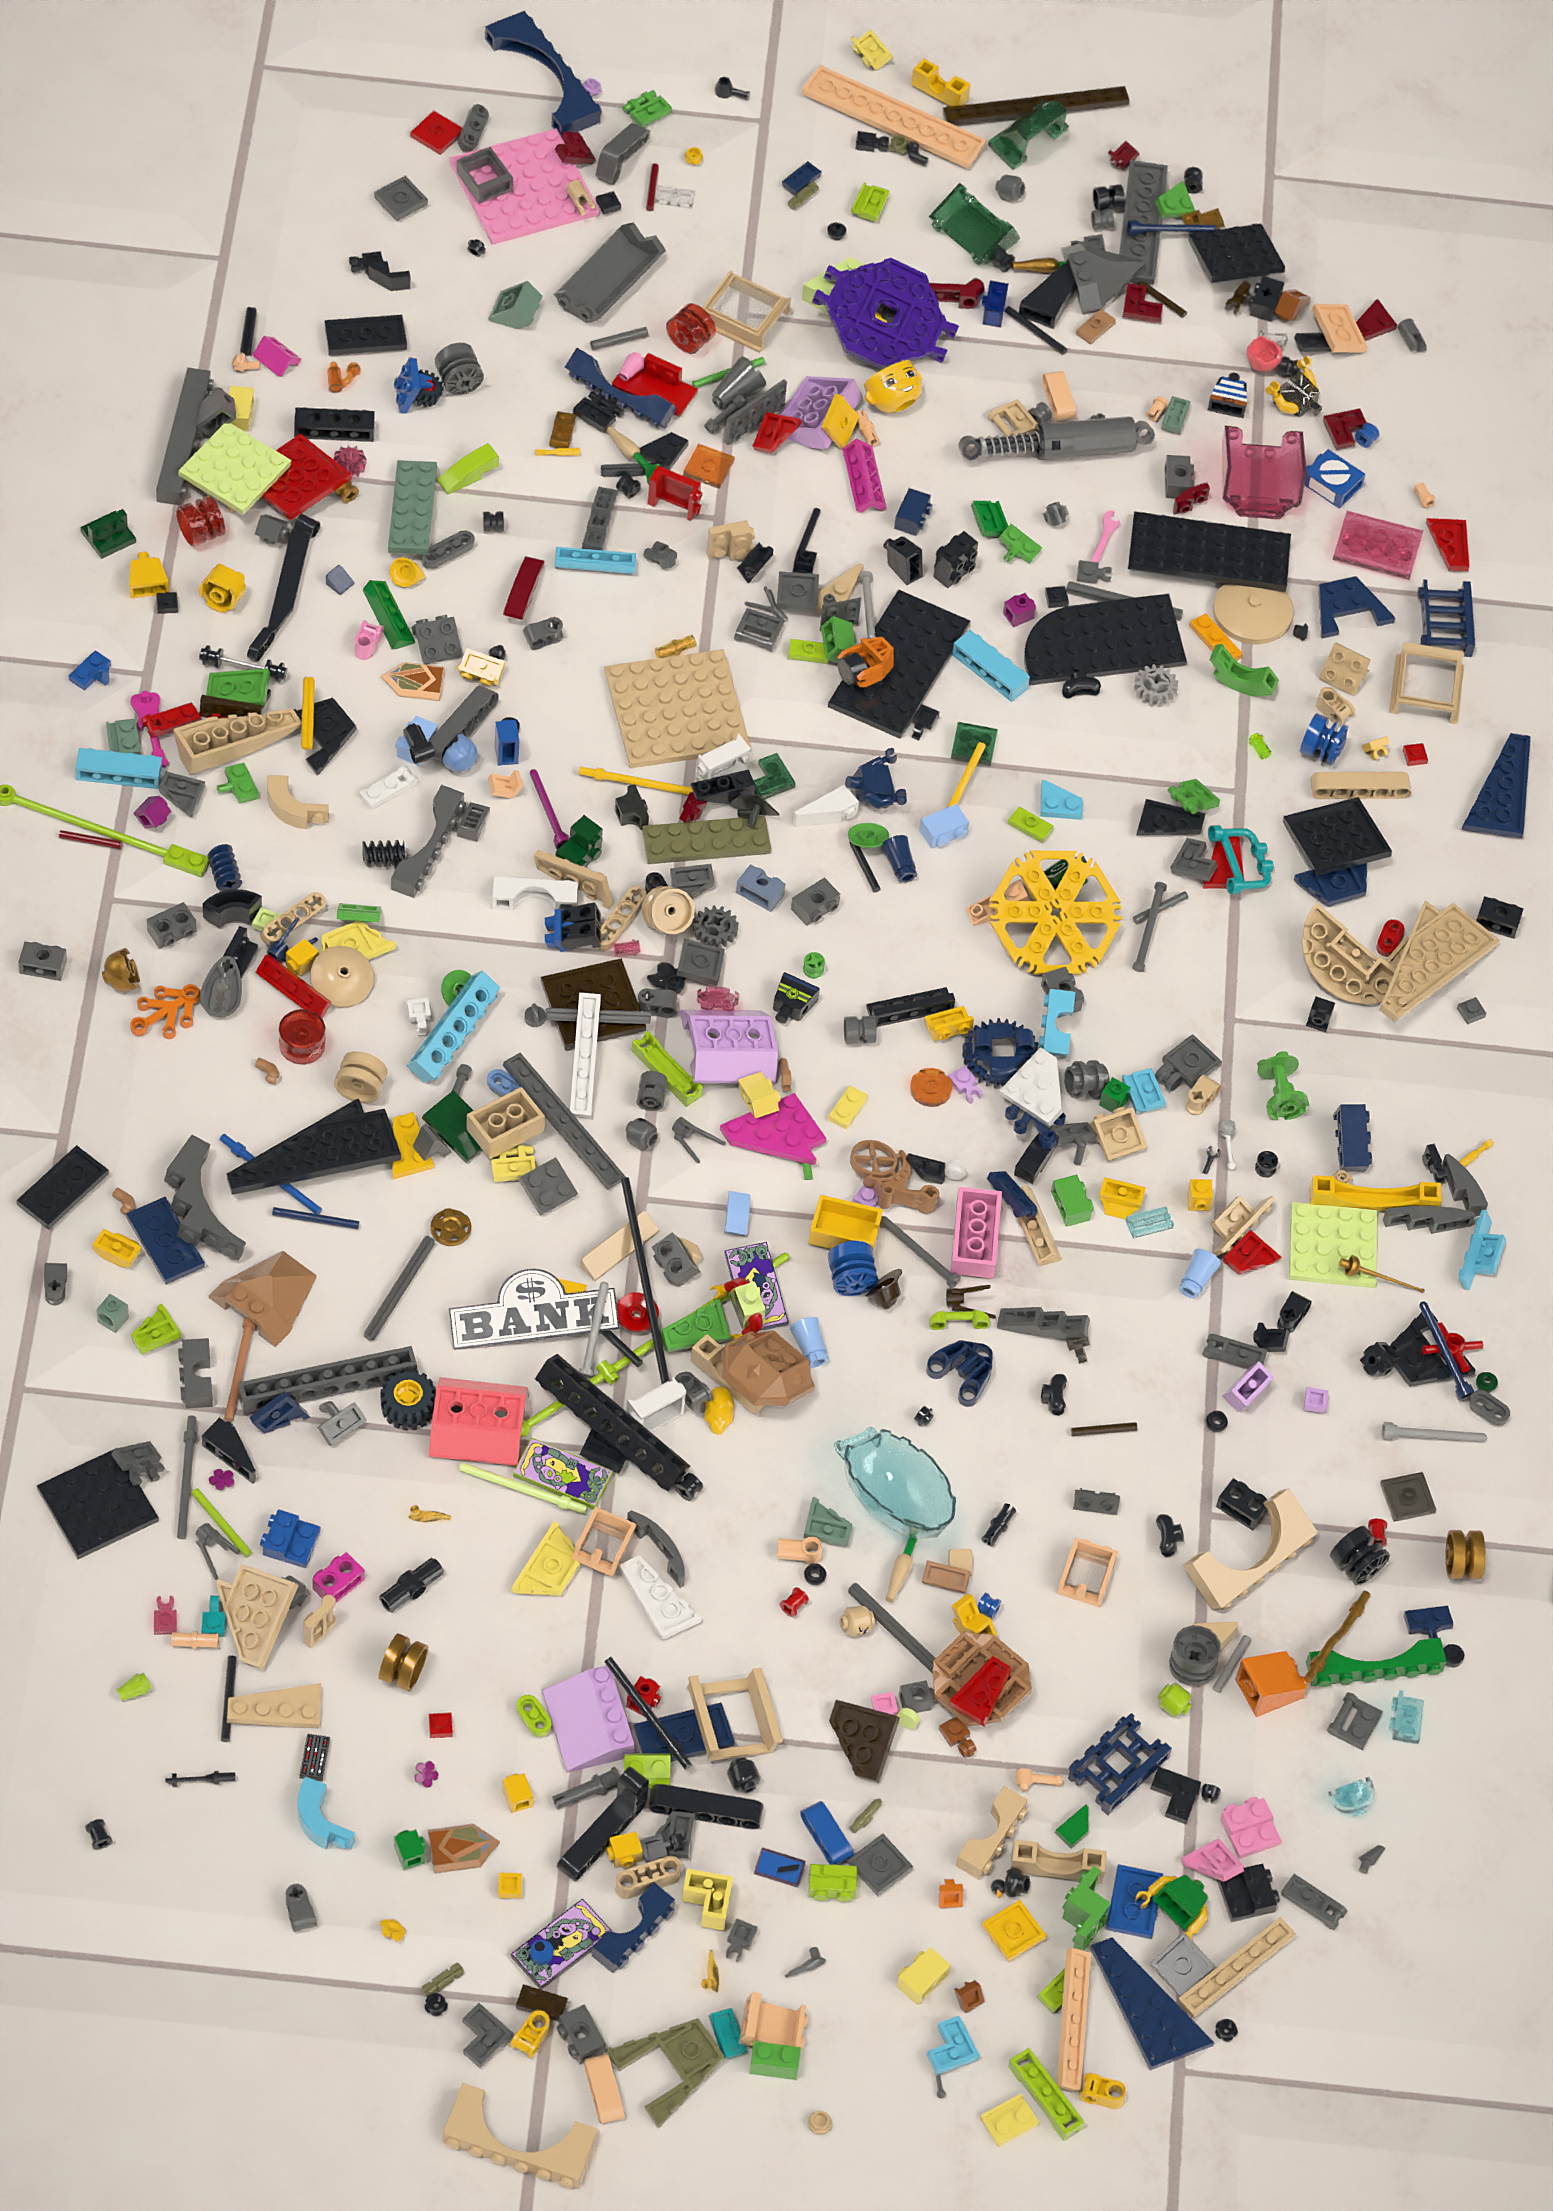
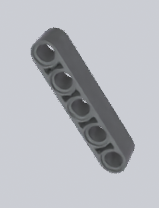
M477 686L429 739L435 750V759L442 761L447 748L458 741V734H464L469 737L497 705L499 699L497 692Z

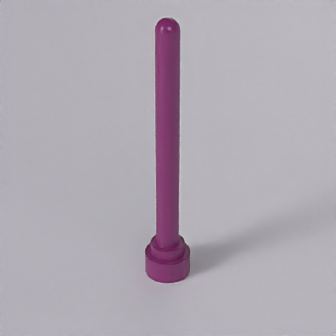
M532 769L530 776L555 834L553 842L558 850L570 838L568 834L562 832L536 769Z

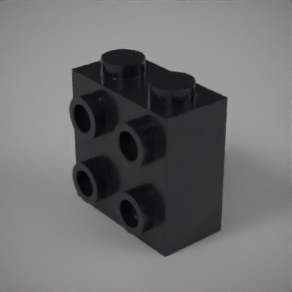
M965 531L961 532L958 536H953L948 544L941 546L936 552L933 577L946 588L957 584L966 573H971L976 567L975 562L979 542Z

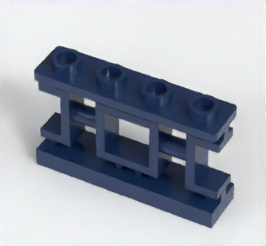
M1132 1713L1127 1717H1121L1111 1732L1109 1730L1106 1731L1096 1746L1091 1745L1085 1751V1756L1080 1761L1076 1759L1069 1767L1068 1779L1071 1782L1074 1780L1075 1784L1079 1786L1083 1781L1087 1780L1100 1792L1096 1796L1095 1802L1102 1805L1101 1810L1107 1815L1157 1770L1158 1766L1166 1762L1172 1750V1747L1166 1742L1161 1744L1159 1738L1150 1745L1136 1732L1140 1729L1141 1722L1134 1719L1135 1715ZM1126 1731V1737L1133 1742L1128 1747L1118 1739ZM1139 1749L1149 1757L1141 1765V1759L1135 1754ZM1116 1751L1131 1763L1120 1774L1106 1762ZM1094 1760H1096L1095 1765L1101 1770L1097 1776L1087 1768ZM1108 1778L1118 1785L1112 1793H1110L1111 1788L1104 1783Z

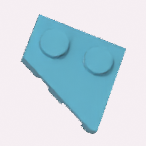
M1042 780L1040 817L1081 820L1082 798L1046 780Z

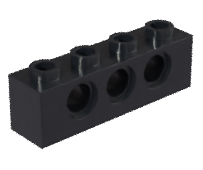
M295 407L294 437L301 433L307 439L374 442L375 411Z

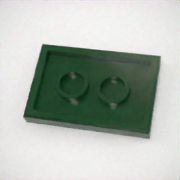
M453 1090L423 1114L422 1119L467 1163L482 1149L467 1131V1114L474 1110Z

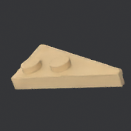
M858 563L819 590L817 611L812 612L822 613L823 598L827 594H832L836 602L849 600L859 579V574L863 571L864 564Z

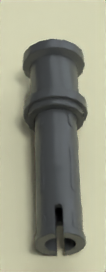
M612 1767L611 1771L599 1776L595 1774L591 1778L592 1780L552 1796L554 1804H557V1810L595 1793L602 1795L605 1793V1790L618 1786L619 1772L616 1767Z

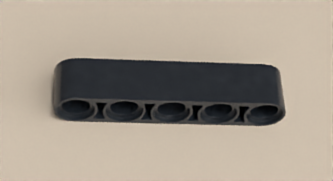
M655 1784L652 1787L648 1808L654 1813L668 1816L672 1811L695 1813L696 1820L754 1830L760 1828L764 1805L762 1802L754 1799Z

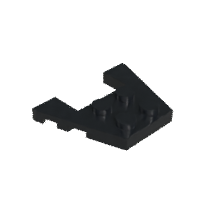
M333 697L314 703L313 738L322 749L306 758V763L316 775L322 772L357 730L355 723ZM293 709L302 722V709Z
M1422 1312L1389 1345L1399 1356V1359L1393 1365L1409 1387L1454 1379L1448 1366L1437 1353H1422V1346L1431 1345L1422 1334L1430 1329ZM1434 1316V1319L1438 1324V1319ZM1464 1355L1463 1357L1470 1369L1467 1372H1462L1458 1366L1462 1377L1473 1376L1476 1370Z

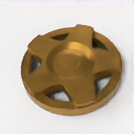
M447 1208L438 1212L433 1217L430 1231L433 1238L440 1244L456 1246L469 1238L471 1222L469 1217L463 1212ZM466 1225L468 1227L467 1232L463 1229ZM434 1229L441 1232L440 1236L437 1235Z

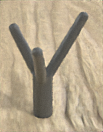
M766 586L763 589L771 607L745 602L747 606L772 611L777 618L783 619L785 622L788 620L780 608H776L777 605L772 590H768Z

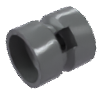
M874 1015L862 1016L861 1019H858L856 1016L844 1017L845 1044H858L859 1040H862L863 1043H876L877 1033Z
M646 1071L641 1074L636 1100L640 1108L647 1111H658L663 1108L668 1080L664 1074L657 1071Z

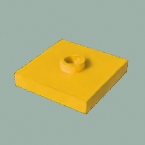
M835 394L821 428L840 449H843L848 445L859 415L841 394Z
M1021 1900L1016 1901L988 1918L981 1925L1008 1962L1047 1938L1043 1929Z

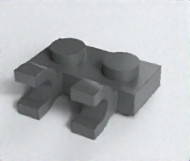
M150 1441L115 1448L111 1454L122 1471L129 1470V1477L134 1486L141 1484L142 1479L140 1476L148 1474L151 1482L159 1480L160 1476L157 1472H162L165 1469L162 1463L159 1462L161 1459L160 1454Z

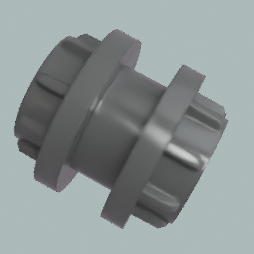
M1089 1060L1086 1065L1083 1061H1074L1070 1067L1066 1068L1064 1073L1065 1088L1069 1094H1073L1076 1098H1084L1088 1092L1091 1097H1099L1109 1083L1107 1067L1103 1063L1100 1064L1097 1060Z

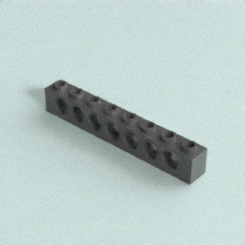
M412 1346L238 1382V1396L243 1414L257 1412L283 1391H286L297 1403L382 1385L384 1381L388 1382L390 1375L395 1376L396 1371L400 1370L403 1373L405 1372L404 1369H409V1372L417 1370V1363Z

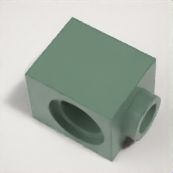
M109 1294L97 1308L98 1323L114 1333L129 1318L128 1304L112 1294Z

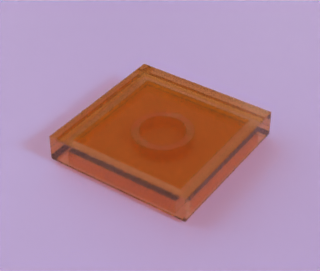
M698 443L683 471V476L720 489L735 461V456Z

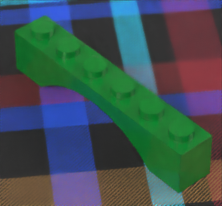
M1441 1638L1418 1640L1413 1647L1403 1654L1381 1661L1356 1660L1340 1655L1332 1650L1325 1660L1326 1665L1321 1672L1317 1673L1311 1686L1327 1687L1337 1683L1347 1685L1355 1681L1371 1682L1375 1679L1383 1678L1385 1680H1392L1401 1676L1412 1678L1419 1674L1437 1675L1443 1672L1446 1665ZM1320 1651L1309 1652L1306 1660L1307 1670L1310 1669L1311 1661L1315 1656H1318Z

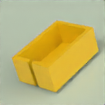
M820 1195L810 1229L808 1244L832 1249L844 1242L864 1241L871 1245L874 1252L883 1209Z

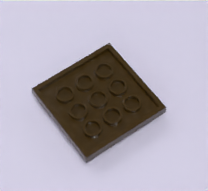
M622 958L541 977V984L550 1008L578 1009L579 993L601 994L600 1010L641 1011ZM555 1021L564 1049L575 1048L577 1021ZM598 1022L597 1042L646 1031V1024Z

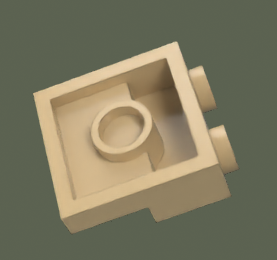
M745 520L709 528L707 542L708 558H720L728 555L730 561L746 558L754 548L752 540L755 539V532L753 527L750 528L748 521Z
M1120 1107L1113 1110L1111 1115L1106 1116L1105 1113L1093 1117L1094 1121L1090 1123V1126L1097 1133L1096 1142L1100 1143L1107 1162L1147 1148L1133 1108L1125 1109V1107Z

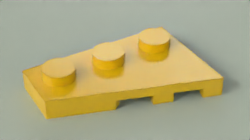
M414 1112L393 1117V1133L401 1153V1160L393 1162V1180L434 1169L432 1158L430 1157L424 1161L413 1148V1144L420 1131Z

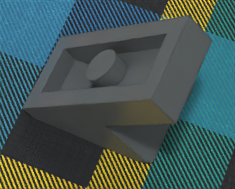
M424 1124L421 1127L413 1148L424 1161L435 1153L440 1152L445 1157L451 1152L443 1140L428 1125Z

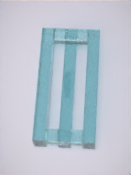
M1167 1206L1126 1216V1223L1132 1238L1173 1229L1174 1226L1170 1213L1168 1214ZM1166 1221L1165 1223L1153 1225V1223ZM1142 1226H1149V1227H1145V1228H1141V1229H1137V1230L1134 1229V1228H1138V1227H1142Z

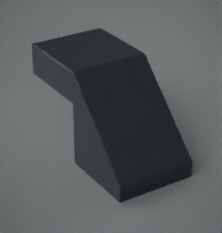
M388 261L368 263V278L390 291L410 289V271L390 273Z

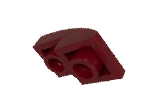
M1208 482L1196 485L1181 493L1174 501L1173 515L1192 511L1194 503L1208 501L1210 491Z

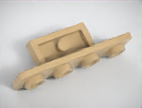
M1241 1195L1237 1196L1210 1224L1224 1240L1212 1253L1215 1256L1220 1254L1224 1256L1233 1248L1231 1245L1246 1235L1244 1231L1257 1224L1259 1221L1258 1217L1261 1214L1264 1215L1272 1208L1270 1204L1275 1198L1273 1196L1265 1198L1252 1209Z

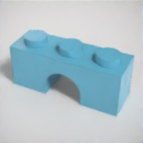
M1050 989L1049 994L1044 996L1043 1007H1047V1013L1042 1015L1041 1027L1045 1028L1044 1036H1040L1039 1048L1041 1047L1053 1056L1067 1057L1069 1054L1071 1034L1059 1031L1056 1028L1055 1019L1061 1015L1072 1016L1075 1001V992Z

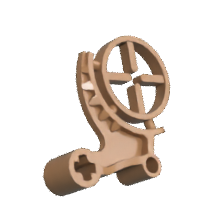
M864 1140L853 1147L850 1155V1164L856 1173L864 1177L863 1184L875 1190L878 1196L877 1203L880 1208L888 1209L890 1204H904L926 1214L932 1213L935 1210L940 1193L935 1186L925 1185L921 1190L906 1188L905 1185L910 1177L911 1166L906 1160L907 1155L903 1150H899V1153L896 1154L891 1147L876 1140ZM860 1149H869L870 1156L854 1155ZM875 1149L883 1151L889 1157L878 1156L877 1160H874L876 1155ZM897 1159H900L901 1170L895 1173ZM870 1160H873L871 1165L872 1171L864 1169L858 1163L869 1164ZM877 1164L893 1166L885 1172H879Z

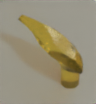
M413 1505L410 1508L411 1514L408 1517L419 1522L451 1520V1516L448 1514L420 1510L417 1505Z
M710 1950L707 1966L708 1979H703L701 1986L704 1989H712L718 1993L719 1972L714 1961L713 1950Z

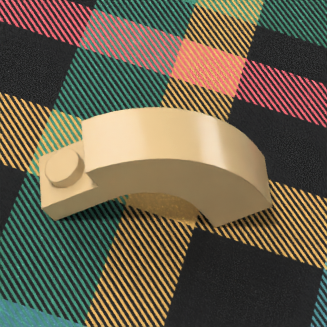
M268 775V803L272 812L281 821L301 829H307L308 822L316 824L328 823L329 804L301 803L295 800L288 791V776Z

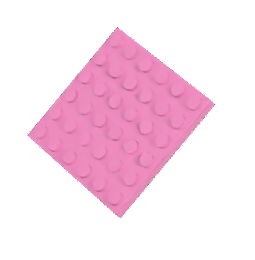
M557 129L490 146L512 175L513 191L480 204L457 174V160L479 150L450 157V164L492 245L599 215L600 210L575 163H563L555 151L557 144H564ZM489 165L469 172L478 185L497 178ZM574 180L581 181L596 205L594 209L590 208L587 202L581 205L585 209V215L580 214L566 191V186Z

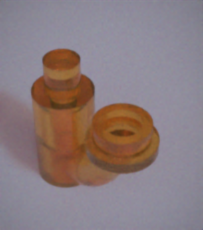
M331 362L330 367L327 369L329 391L339 393L342 391V388L348 386L355 376L361 373L359 364L355 362L348 364L346 368L348 375L342 379L340 367H338L336 362Z

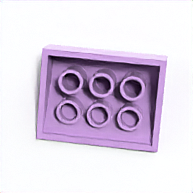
M806 376L780 414L799 418L802 421V424L788 439L809 448L827 449L833 440L821 426L835 394H841L849 405L855 409L863 397L855 379Z
M607 1665L586 1670L543 1690V1696L567 1773L624 1759V1754H634L633 1738L613 1674Z

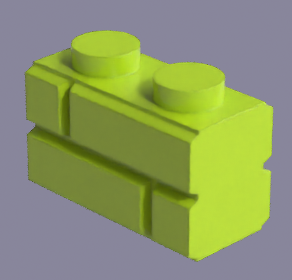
M810 1864L808 1897H814L817 1901L837 1898L840 1902H848L851 1899H855L857 1866Z

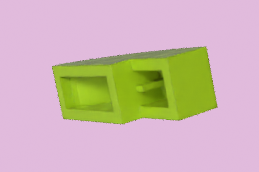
M487 443L457 461L437 479V482L446 494L449 495L481 480L483 473L498 467L499 456L491 445Z

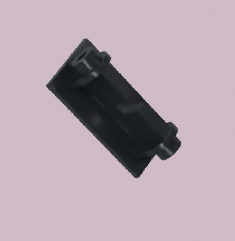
M759 542L737 567L747 583H750L773 556L774 549L771 546L763 547Z

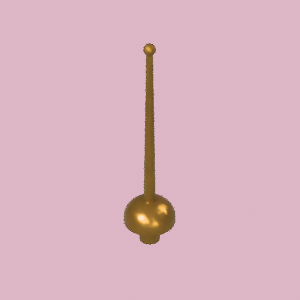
M1351 1255L1348 1260L1341 1258L1339 1261V1266L1345 1268L1346 1276H1354L1358 1271L1419 1290L1421 1293L1425 1292L1424 1288L1420 1289L1361 1267L1360 1260L1355 1255Z

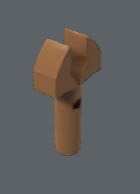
M781 1058L779 1060L782 1091H791V1070L788 1068L787 1059Z

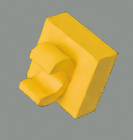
M1385 736L1363 744L1362 747L1364 753L1371 751V758L1376 760L1379 759L1377 755L1378 750L1381 752L1382 757L1388 755V750L1384 746L1390 744L1388 737Z

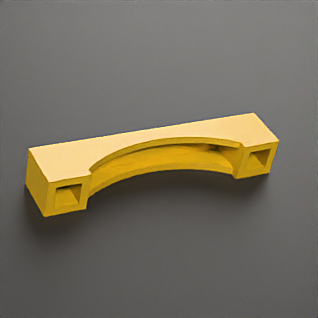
M1313 1175L1309 1188L1310 1205L1339 1206L1386 1211V1209L1406 1206H1440L1442 1202L1441 1183L1419 1182L1416 1185L1399 1188H1368L1340 1182L1334 1179V1176Z

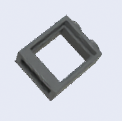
M491 147L457 160V174L479 204L513 191V177ZM489 165L497 178L478 185L469 172Z

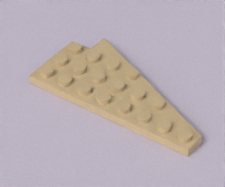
M1425 900L1379 1010L1395 1023L1498 946L1500 940L1456 904L1452 903L1440 912Z

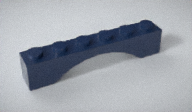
M577 347L565 365L570 377L577 381L579 378L585 381L584 385L592 390L595 387L601 390L600 394L609 400L611 397L617 400L616 404L624 409L627 406L633 409L632 413L639 418L647 417L649 419L648 423L656 428L659 425L666 428L678 409L671 402L657 394L636 396L614 388L603 375L598 361Z

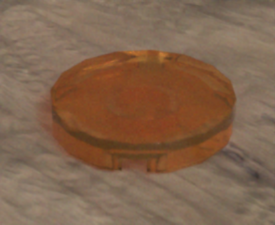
M936 1068L919 1070L916 1075L914 1074L910 1083V1092L914 1100L927 1107H938L945 1104L949 1100L953 1088L949 1076L947 1077L945 1072Z

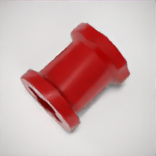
M1374 1518L1369 1520L1368 1528L1375 1537L1373 1544L1380 1543L1382 1546L1387 1544L1385 1530L1387 1529L1388 1522L1384 1519Z
M794 1587L792 1594L786 1600L780 1602V1608L788 1616L795 1617L797 1610L803 1604L805 1605L809 1602V1597L800 1588Z

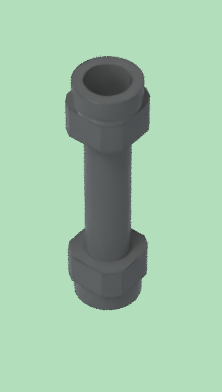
M741 395L734 397L731 400L732 404L716 418H710L706 422L704 427L710 434L716 432L720 428L719 425L734 411L740 410L747 404Z
M461 1064L456 1072L457 1079L452 1089L458 1095L464 1082L470 1078L472 1071L470 1066Z

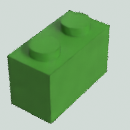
M832 616L821 626L826 659L837 663L839 660L837 656L843 650L856 645L852 623Z
M1078 1175L1054 1180L1051 1194L1065 1226L1068 1227L1090 1221L1091 1213L1094 1211L1091 1199L1087 1198L1085 1184L1083 1181L1080 1182Z
M754 2041L749 2074L796 2080L801 2047Z

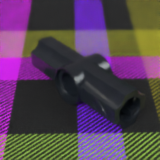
M431 1557L415 1570L404 1572L398 1578L395 1585L379 1596L383 1607L392 1613L409 1599L415 1600L420 1597L429 1584L444 1574L441 1564Z

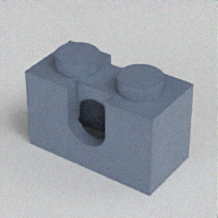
M750 864L737 880L736 893L772 912L785 894L786 883L777 877H768L763 869Z

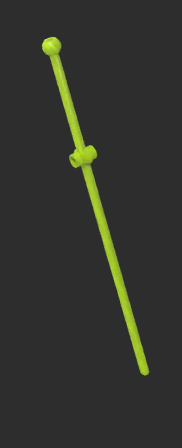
M784 1252L772 1260L774 1269L789 1259L788 1253ZM728 1292L725 1297L719 1298L720 1303L730 1298ZM713 1298L712 1300H710L703 1306L699 1307L698 1309L708 1306L716 1299ZM653 1339L633 1350V1352L640 1357L653 1349ZM625 1356L614 1364H609L604 1360L596 1366L599 1373L589 1379V1381L595 1386L602 1381L612 1385L619 1379L617 1371L630 1364L631 1361ZM557 1400L528 1420H523L521 1437L527 1436L530 1433V1428L565 1405Z

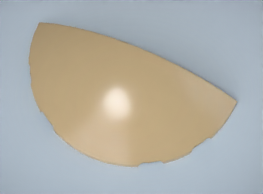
M1316 902L1306 918L1302 937L1303 956L1312 976L1326 991L1344 1001L1360 1004H1378L1383 1002L1396 969L1382 957L1377 958L1347 932L1348 929Z

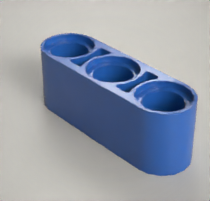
M819 1801L800 1811L804 1825L830 1865H838L854 1855L851 1845L824 1802Z

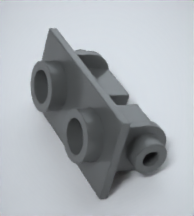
M1082 1488L1080 1490L1075 1489L1074 1510L1117 1515L1120 1495H1115V1492H1099L1098 1494L1095 1491Z

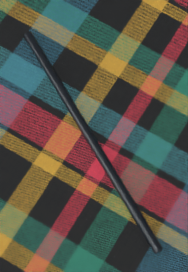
M624 1177L621 1179L662 1385L667 1381L670 1382L630 1179L629 1177Z

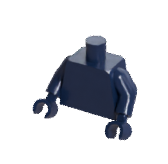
M888 748L885 751L884 757L881 758L879 756L858 767L853 776L846 777V788L855 790L856 798L859 802L867 803L876 809L888 808L894 805L895 802L899 805L906 804V790L898 789L895 793L889 766L884 764L886 762L894 764L897 761V755L890 757V755L895 753L894 748Z

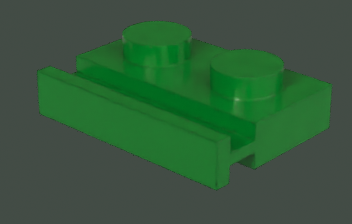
M973 500L971 508L981 535L1000 536L1007 529L1008 523L999 501L992 503L991 501Z

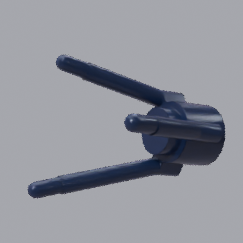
M299 917L295 918L278 942H275L266 951L267 955H271L279 962L281 960L286 962V952L289 948L284 940L300 920ZM315 937L309 940L308 942L313 944L318 940V938Z

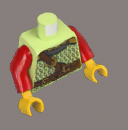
M738 1277L710 1288V1290H717V1296L713 1297L714 1299L725 1297L727 1292L729 1293L742 1328V1334H731L730 1340H735L750 1331L757 1333L762 1329L765 1318V1306L755 1282L749 1283L745 1278Z

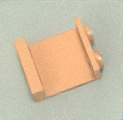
M752 1992L746 1999L739 2043L753 2047L754 2041L801 2047L802 2050L805 2039L802 2036V2030L806 2027L808 2015L805 2014L806 2005H801L795 2011L761 2002V1993Z

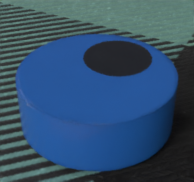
M538 1940L532 1944L530 1958L535 1964L546 1965L553 1958L554 1949L548 1941Z

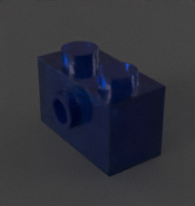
M990 280L988 293L983 295L981 306L985 307L982 325L1001 328L1009 283Z

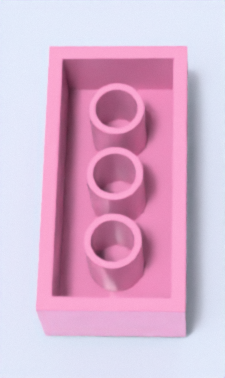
M959 1187L956 1200L950 1271L952 1274L994 1278L1002 1191Z

